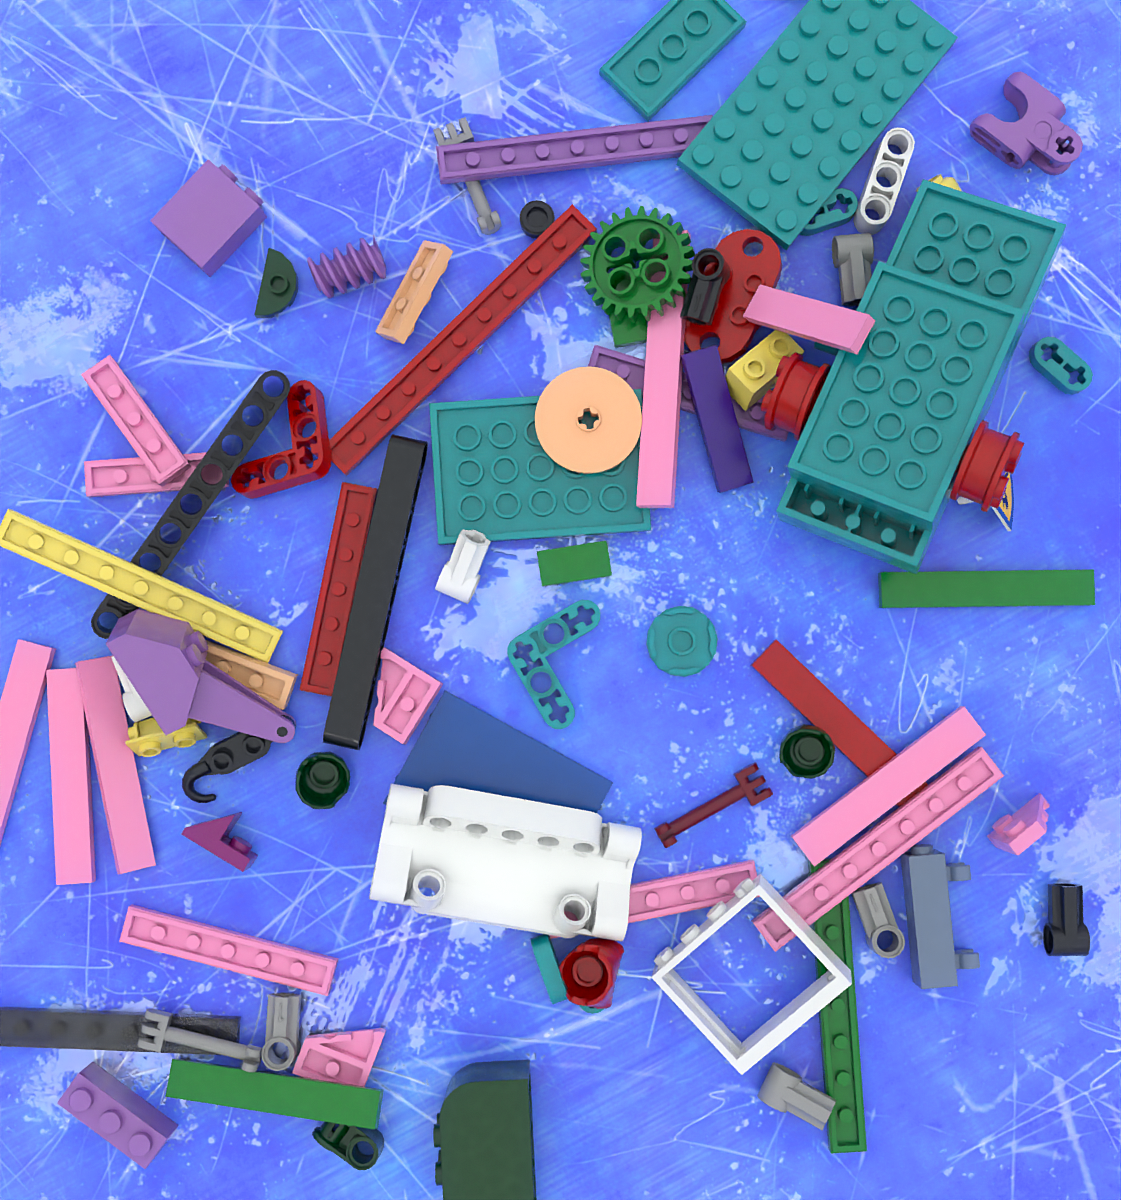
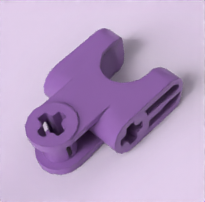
M1023 72L1012 73L1006 79L1003 90L1006 100L1016 107L1019 120L1016 122H1004L992 114H982L970 124L971 137L1010 167L1020 169L1030 160L1046 174L1059 175L1064 173L1071 163L1079 157L1083 146L1081 137L1073 129L1060 121L1066 113L1065 105L1058 97Z

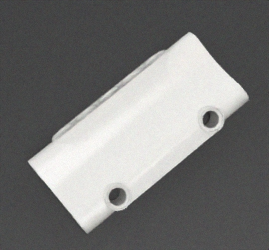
M391 783L369 899L411 906L415 912L420 914L563 938H574L578 935L622 942L628 926L632 871L640 851L642 831L639 827L611 822L607 824L602 823V817L599 814L586 810L445 785L433 786L427 792L424 789ZM422 887L430 888L434 891L435 895L425 896L419 889ZM564 912H572L576 915L578 921L569 920Z

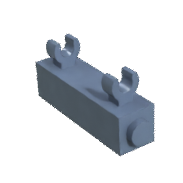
M914 845L911 847V852H905L901 855L912 979L921 989L958 986L956 969L980 968L979 953L974 952L973 949L954 951L948 881L971 880L970 865H965L964 862L946 864L945 853L936 849L933 850V845Z

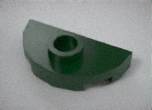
M271 248L268 249L254 314L256 318L275 317L274 315L281 313L293 304L298 293V276L292 263L281 252Z

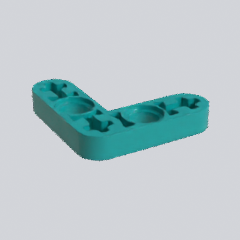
M580 600L515 637L510 641L507 648L508 658L545 722L554 729L568 727L573 722L575 710L545 657L590 632L598 625L601 613L599 607L590 600ZM583 606L585 610L592 609L594 611V614L591 616L592 623L588 626L584 622L576 624L573 627L578 633L571 636L568 625L561 617L568 614L570 621L578 616L577 609ZM552 623L560 625L564 630V638L557 644H550L544 638L545 628ZM522 642L525 646L531 644L533 650L530 651L529 655L532 661L535 663L540 658L544 664L543 666L533 668L526 676L521 671V668L528 667L525 660L514 657V653L517 651L516 644ZM545 672L551 677L552 683L548 691L538 693L532 688L531 678L535 673ZM556 689L561 693L560 697L555 698L557 704L560 707L566 705L569 708V711L565 714L567 720L563 723L558 719L553 721L550 719L549 715L553 712V709L549 702L545 706H542L539 702V699L550 696Z

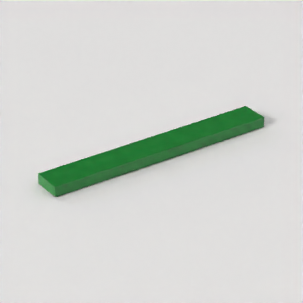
M824 859L815 867L808 860L809 876L831 859ZM847 896L812 923L814 932L851 970L852 984L819 1011L824 1093L837 1100L827 1120L828 1150L831 1154L867 1151L849 897ZM815 956L817 980L823 974H825L828 971V969Z

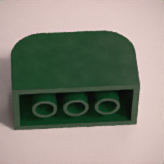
M530 1060L476 1062L461 1068L450 1080L441 1111L437 1113V1124H434L433 1128L434 1147H441L438 1153V1162L435 1163L436 1186L442 1185L443 1200H537Z

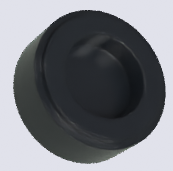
M531 201L520 212V226L523 232L531 238H538L555 221L552 208L543 201Z

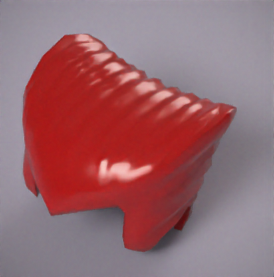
M602 938L589 939L574 948L559 965L561 978L567 988L566 997L570 1002L597 1009L611 1007L620 961L624 953V948L621 944L614 940Z

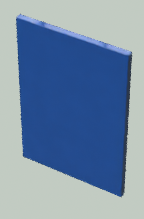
M446 690L436 708L430 714L425 728L399 775L395 777L394 784L424 789L427 792L433 786H452L597 813L602 808L601 804L613 784L612 781ZM388 795L383 802L385 805L387 804Z

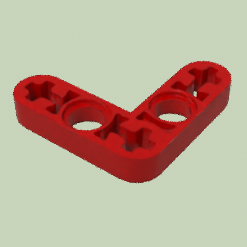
M301 380L294 383L290 387L287 396L292 449L238 466L232 475L231 483L232 487L241 495L249 499L262 497L318 480L329 472L331 453L324 397L322 392L310 381ZM305 399L306 406L303 405L300 401H303ZM315 422V432L311 436L303 438V428L308 423ZM313 454L318 457L317 460L313 461ZM313 462V467L310 468L308 464ZM287 463L288 471L286 475L276 480L274 477L276 468L281 464ZM251 475H253L254 477H256V478L250 480V476H251Z

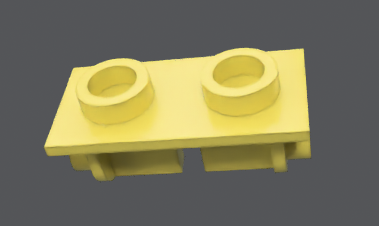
M153 717L134 722L133 726L128 728L130 740L125 741V743L138 756L152 757L160 754L165 749L190 747L196 741L206 739L207 734L197 725L202 723V721L188 718L186 726L165 735Z

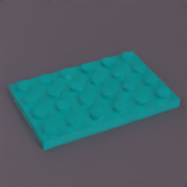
M632 389L637 396L642 413L641 389ZM540 396L429 403L438 544H456L458 536L463 529L476 530L483 533L491 542L651 531L650 508H639L636 506L641 432L634 449L619 465L604 472L583 474L559 466L545 453L540 445L535 428V411ZM586 411L583 413V419L578 420L579 424H585L587 429H592L594 422L599 419L597 416L591 417L590 412Z

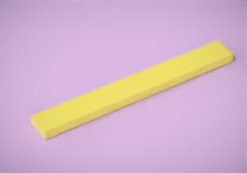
M12 509L7 510L0 524L1 547L149 612L189 622L195 632L199 631L210 639L260 661L269 662L283 633V630Z

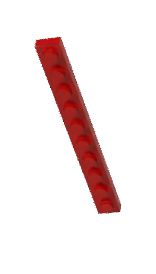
M572 204L329 440L331 461L346 476L354 470L592 238L590 233H597V228Z

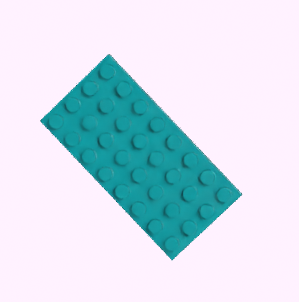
M809 0L682 153L676 165L787 251L823 204L953 46L958 37L910 0Z

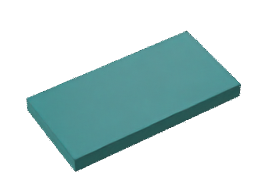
M670 0L599 69V75L648 122L745 28L747 21L725 0Z

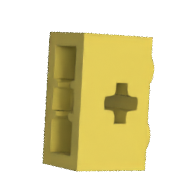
M774 330L728 368L725 377L730 396L745 411L748 410L769 389L771 390L775 387L778 379L776 371L784 355L790 357L795 352L803 355L804 350L787 333Z

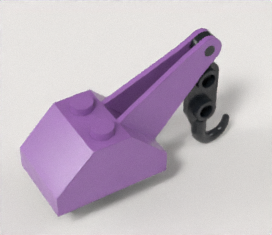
M136 609L118 619L106 645L165 735L186 726L188 718L238 731L234 735L212 745L199 762L192 765L185 772L182 778V789L188 798L198 803L214 801L216 799L215 794L203 795L195 790L194 782L198 778L206 775L229 774L266 755L273 741L287 743L293 739L296 729L295 719L206 660L208 644L201 632H195L189 622L141 609Z

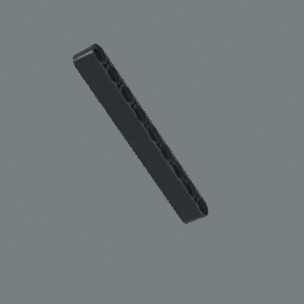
M270 370L258 378L130 561L131 563L142 567L140 557L146 553H154L160 558L161 565L158 569L151 572L162 576L288 396L290 383L282 372ZM275 376L282 381L283 390L279 396L270 397L264 392L263 382L267 377ZM255 405L261 409L263 419L258 425L249 426L243 421L242 413L247 406ZM237 435L241 438L243 447L238 454L229 455L223 451L222 441L226 436ZM215 464L221 468L222 478L218 483L209 484L202 479L201 471L206 465ZM186 494L198 495L202 501L201 508L194 513L185 511L181 506L183 496ZM167 523L176 524L181 530V537L174 542L166 541L161 536V527ZM107 594L91 619V627L96 635L108 639L113 629L103 627L99 621V616L102 613L111 612L119 619L139 609V607Z
M392 434L389 440L324 729L323 742L326 744L360 750L380 667L381 651L386 640L428 449L427 441Z

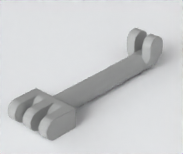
M466 118L459 119V126L463 133L458 135L452 122L446 124L450 136L448 139L444 140L440 127L433 129L438 145L474 142V137ZM480 181L465 182L479 216L477 222L481 232L485 235L497 232L502 226L497 211H491Z
M151 1008L146 1009L145 1018L157 1021L158 1025L143 1023L141 1032L154 1036V1039L140 1037L137 1044L138 1047L160 1053L164 1050L166 1041L244 1060L242 1070L246 1072L257 1071L262 1060L261 1053L263 1048L172 1027L170 1024L173 1013Z

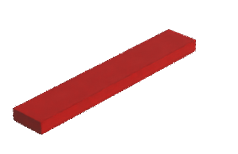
M342 482L300 685L301 691L332 696L378 493L377 488Z
M774 640L750 665L813 726L823 729L832 739L834 746L866 777L897 755L777 640ZM924 782L896 805L900 807L928 786V784Z

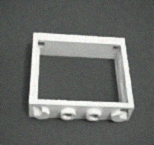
M761 874L753 881L750 878L742 881L733 891L735 896L726 904L720 901L714 905L706 915L708 919L699 927L696 924L690 926L681 935L680 940L682 942L673 950L670 947L662 950L654 959L656 964L651 976L741 1075L852 984L851 970ZM759 895L824 964L828 971L741 1043L673 968Z

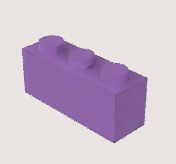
M91 1062L77 1074L57 1102L58 1105L144 1169L155 1159L179 1126L95 1062Z

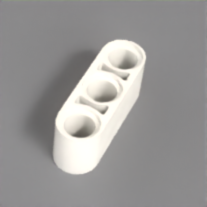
M897 127L888 131L876 150L857 210L854 214L853 222L855 228L860 233H870L871 235L878 233L892 214L915 144L913 135L904 128ZM888 145L898 146L902 154H893L888 149ZM876 177H885L889 180L891 187L881 186L877 182ZM873 209L877 211L880 220L868 218L865 210Z

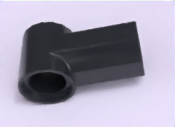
M705 248L700 250L692 260L693 274L680 317L694 324L711 326L722 288L730 278V269L719 251L713 248ZM713 262L719 263L717 272L710 276L703 275L704 269L708 264Z
M1069 883L1048 884L1049 923H1046L1043 929V944L1046 954L1048 956H1087L1090 950V935L1087 926L1083 923V886Z

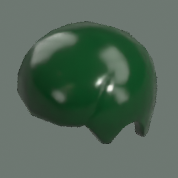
M803 724L792 728L781 741L779 749L780 763L795 777L808 779L824 775L834 763V743L830 736L817 726Z
M332 752L313 753L301 762L296 771L295 790L301 801L313 809L333 808L348 792L350 770L343 758Z

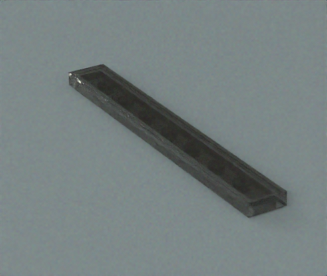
M0 1007V1046L155 1052L140 1048L137 1044L140 1037L154 1039V1036L141 1032L143 1023L158 1025V1022L146 1019V1012ZM173 1014L170 1026L239 1043L241 1016ZM166 1041L164 1050L160 1052L220 1055Z

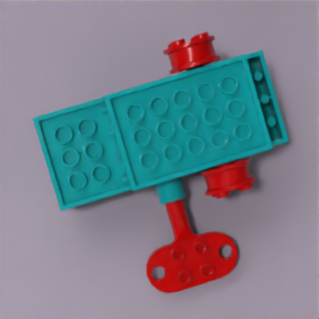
M923 179L887 262L878 261L856 310L869 314L875 320L858 354L815 342V349L836 356L832 366L824 363L821 367L804 362L803 356L796 352L790 357L784 355L776 371L778 379L773 390L769 389L763 398L761 411L766 412L764 418L765 428L774 431L778 427L794 433V439L798 441L787 466L791 478L776 510L780 521L917 575L949 499L956 501L959 497L966 498L981 504V511L988 512L990 506L998 509L1009 478L1004 477L1006 472L1014 473L1025 443L1019 441L1020 433L1014 431L1011 436L989 429V423L984 421L1061 246L1066 224ZM744 229L732 232L723 238L715 248L729 265L730 278L722 288L711 326H703L685 321L684 342L690 352L701 349L703 341L708 337H716L720 340L718 351L721 363L732 362L746 351L756 331L762 327L761 325L749 322L743 317V314L760 284L776 288L781 275L782 261L776 243L770 236L759 230ZM753 242L762 244L763 250L757 256L751 257L744 253V249L748 244ZM713 262L708 264L703 275H713L717 272L719 263Z

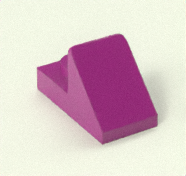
M242 812L188 826L181 833L186 838L242 872L249 869L258 856L251 851L252 845L237 836H233L232 839L228 837Z

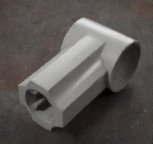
M870 233L834 236L832 239V259L834 267L838 268L842 305L849 307L859 306L872 277L871 264L874 257V246Z
M878 882L858 888L851 894L866 933L865 938L868 947L881 957L895 958L903 951L905 939L902 932L898 929L882 883ZM889 930L893 936L892 944L886 949H880L877 945L878 935L883 931Z
M272 993L268 995L266 1038L261 1055L262 1061L270 1070L281 1071L286 1069L296 1060L300 1053L301 1046L298 1038L301 995ZM281 1042L288 1047V1059H280L275 1055L273 1050L274 1043Z
M775 1062L772 1063L757 1094V1097L768 1106L784 1113L788 1111L820 1130H823L837 1101L803 1082L802 1077L791 1069Z

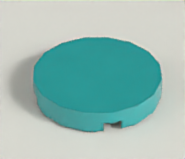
M677 606L666 609L653 620L648 629L646 646L651 660L660 670L669 675L686 677L699 673L709 665L716 653L718 638L713 623L705 614L693 607Z

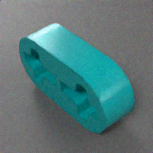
M836 189L817 212L820 215L814 218L812 224L809 225L808 223L800 235H814L849 222L858 207V200L855 194L848 189ZM837 200H840L841 204L849 205L845 213H842L840 209L828 210L834 207Z
M1045 337L1031 347L1029 360L1032 366L1065 394H1077L1086 389L1092 382L1093 374L1089 365L1061 340L1055 337ZM1050 347L1053 350L1051 358L1044 361L1041 358L1044 353L1043 350ZM1075 370L1078 371L1080 375L1077 377V380L1079 382L1070 384L1068 381L1070 378L1069 373Z
M543 934L531 938L532 949L552 1004L567 1000V988L560 975V964L550 936Z

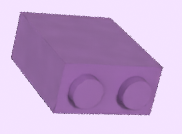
M208 159L150 221L169 241L211 277L267 216L260 207L264 202L249 187L243 191L235 184L238 178L225 165L221 164L218 168Z

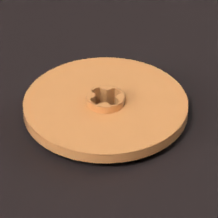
M578 367L560 374L546 386L536 406L535 428L543 450L559 466L577 473H600L619 465L630 455L637 444L641 432L642 413L636 394L629 384L617 374L599 367ZM586 411L590 412L591 417L597 416L599 419L594 422L592 429H587L585 424H579L578 420L583 419V413Z

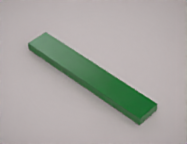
M1094 569L918 572L917 575L911 572L878 573L879 608L1095 605Z
M175 1058L171 1062L165 1097L375 1130L379 1125L384 1090L258 1070L256 1072H246L239 1067Z

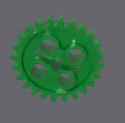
M640 206L637 215L633 216L629 207L625 209V218L622 219L616 213H612L613 224L609 226L601 221L600 225L603 232L601 234L590 233L595 244L584 245L583 247L586 253L590 255V257L580 259L583 267L588 269L580 273L584 282H589L584 288L589 295L594 294L592 300L596 306L603 304L602 309L605 314L609 315L615 309V316L620 321L624 318L626 312L632 323L636 322L639 313H642L645 319L650 321L651 311L656 310L662 317L664 316V304L667 303L673 308L676 307L673 299L675 294L681 297L686 296L681 285L690 284L691 276L686 273L693 271L690 258L695 256V251L692 246H688L691 243V239L688 233L682 234L684 229L680 222L673 224L671 214L667 213L661 219L658 208H654L650 215L647 216L644 206ZM660 239L656 247L652 249L645 248L649 240ZM625 247L624 252L620 256L611 257V253L615 248ZM666 255L668 256V259L662 260ZM639 260H641V261L639 262V267H638V268H635V267H636V262L639 261ZM660 271L666 272L665 277L661 281L650 282L651 277L655 273ZM623 280H631L630 285L625 290H616L618 283Z

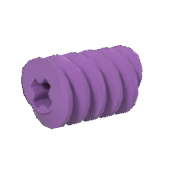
M374 234L373 245L371 246L364 238H360V250L358 251L350 242L347 243V255L343 256L337 247L333 248V260L331 261L323 252L320 253V265H316L310 257L307 258L311 274L320 292L322 291L329 299L334 297V286L342 294L347 293V281L355 289L360 288L361 276L368 284L373 283L374 271L381 279L386 278V265Z

